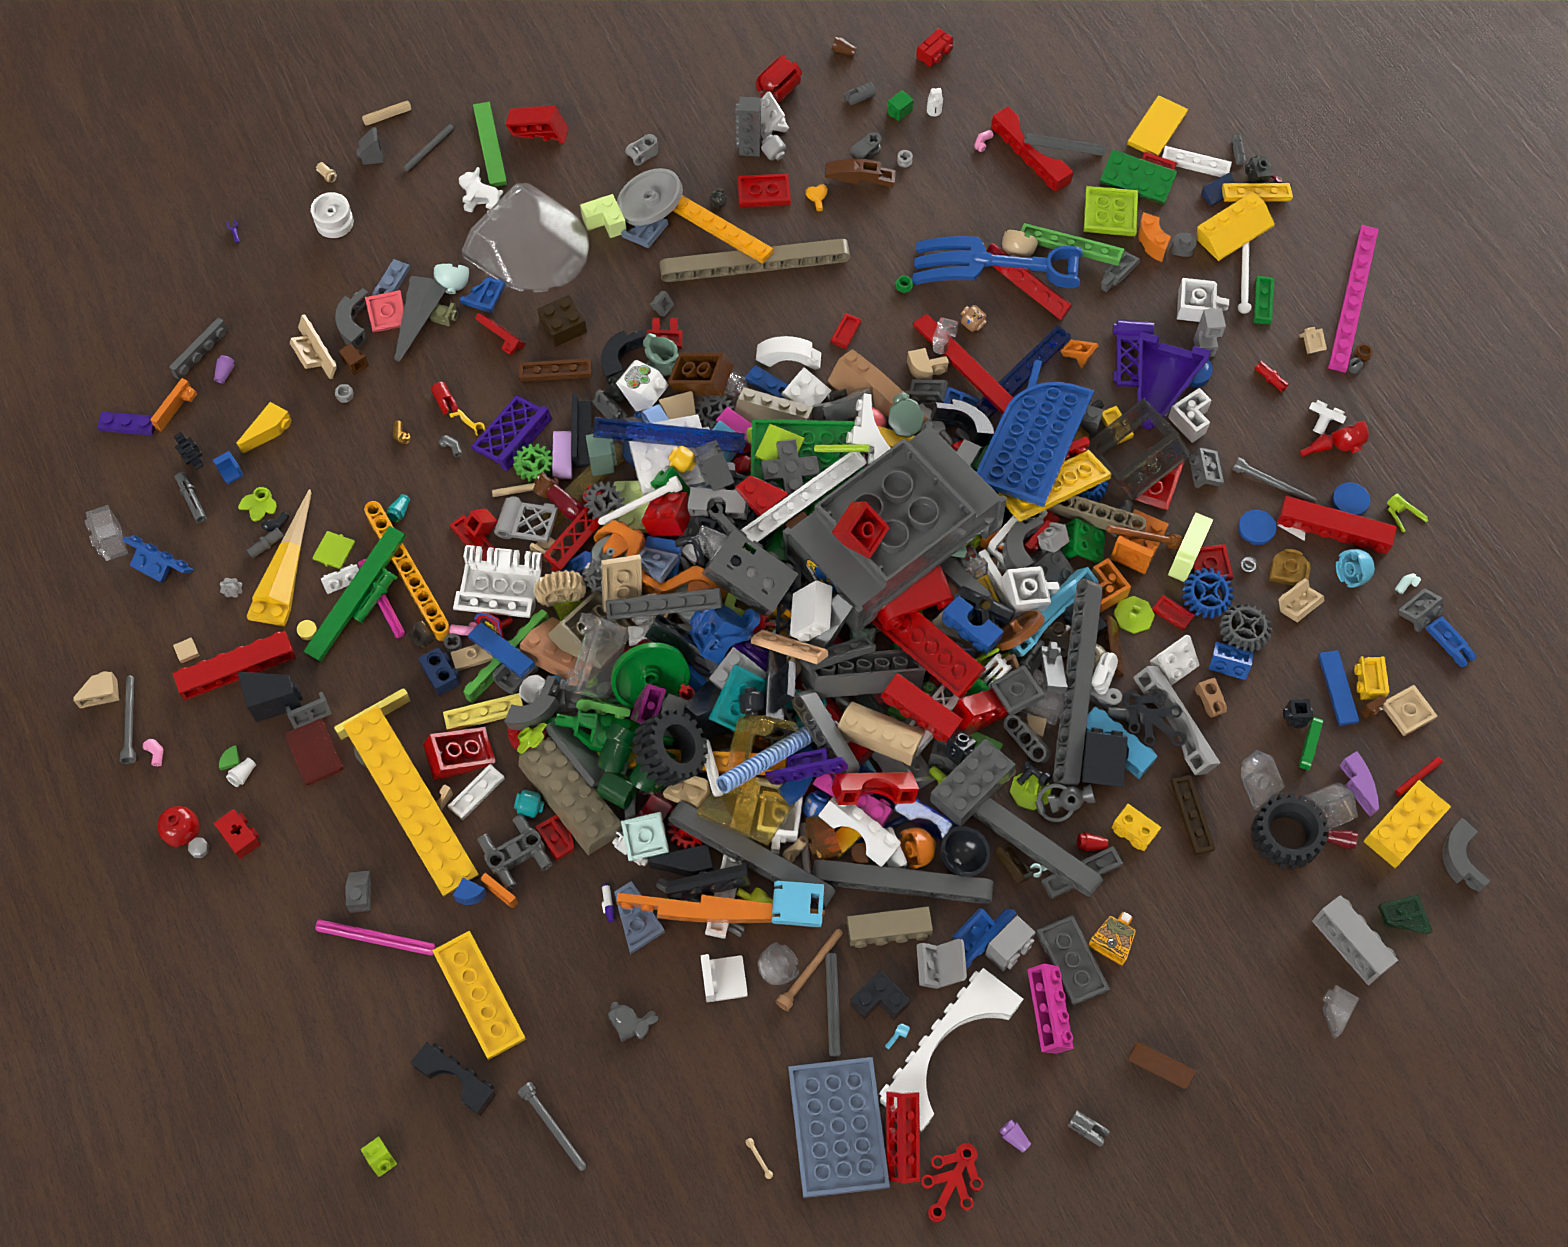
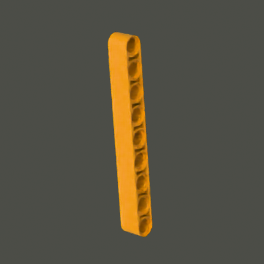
M371 501L365 505L364 510L369 523L380 540L388 527L393 526L382 506L376 501ZM402 543L391 561L437 640L444 641V638L450 634L448 621ZM431 613H437L434 616H429Z

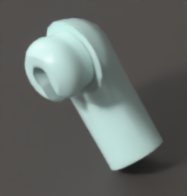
M1414 573L1406 575L1400 580L1395 591L1403 594L1410 584L1416 587L1421 578L1417 577Z

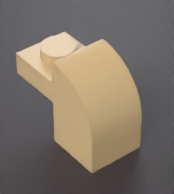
M925 348L908 351L907 364L911 374L916 379L932 380L933 375H941L947 372V356L929 360Z

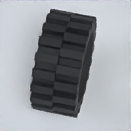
M673 709L667 710L642 722L635 731L637 736L633 737L632 743L636 744L632 748L633 753L638 755L635 758L636 764L640 762L642 765L640 771L642 773L647 772L646 778L650 781L655 779V784L657 785L663 784L665 787L674 786L690 779L702 771L704 768L702 765L707 761V758L703 757L708 754V748L703 746L707 741L706 738H701L702 729H697L695 727L697 722L694 719L690 721V715L687 713L681 715L680 710L674 712ZM665 730L675 738L680 747L681 763L670 758L664 748L663 735Z
M1285 793L1279 794L1277 798L1275 796L1270 798L1256 815L1251 830L1254 831L1251 839L1252 841L1257 840L1254 848L1256 851L1262 850L1259 856L1262 859L1266 856L1270 858L1268 863L1272 866L1275 862L1279 863L1278 868L1284 869L1286 865H1289V870H1295L1298 865L1299 868H1302L1307 863L1310 864L1323 849L1328 839L1326 835L1329 833V827H1324L1328 821L1326 817H1320L1323 813L1322 809L1318 808L1316 810L1313 807L1316 803L1312 800L1309 803L1305 802L1306 797L1303 795L1298 799L1295 798L1296 793H1290L1287 798ZM1282 817L1297 821L1305 831V845L1297 849H1289L1278 844L1271 833V822Z

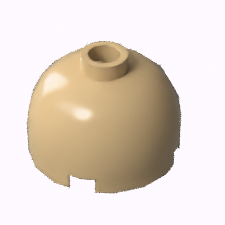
M1007 230L1002 239V249L1010 256L1029 258L1034 253L1038 241L1031 235L1030 238L1024 236V232Z

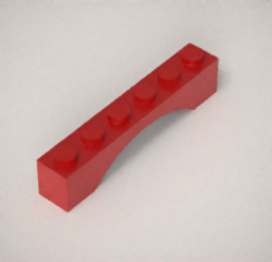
M1009 106L993 115L991 124L993 131L998 133L1003 138V141L1013 148L1016 154H1019L1024 162L1035 171L1036 175L1046 182L1048 187L1057 192L1071 183L1073 171L1062 160L1045 156L1030 144L1024 143L1019 116Z

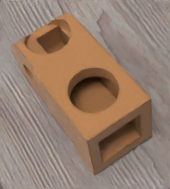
M1215 677L1197 684L1194 690L1200 696L1209 717L1212 718L1227 712L1224 697Z

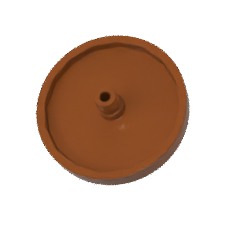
M1031 610L1012 619L1009 622V626L1005 625L1001 628L1004 632L996 648H999V651L1008 650L1030 638L1045 621L1042 613L1039 610Z

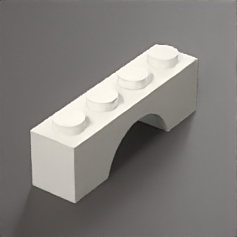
M834 796L818 815L832 828L847 826L858 831L865 840L866 855L881 867L901 844L893 834H890L878 822L864 813L862 809L856 805H837Z

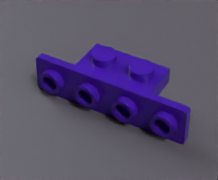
M826 748L790 755L787 757V768L765 772V777L770 784L780 785L787 781H800L807 777H820L827 773H840L848 769V764L843 757L828 759V751Z

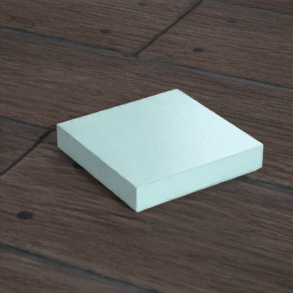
M661 812L621 821L629 861L669 852Z

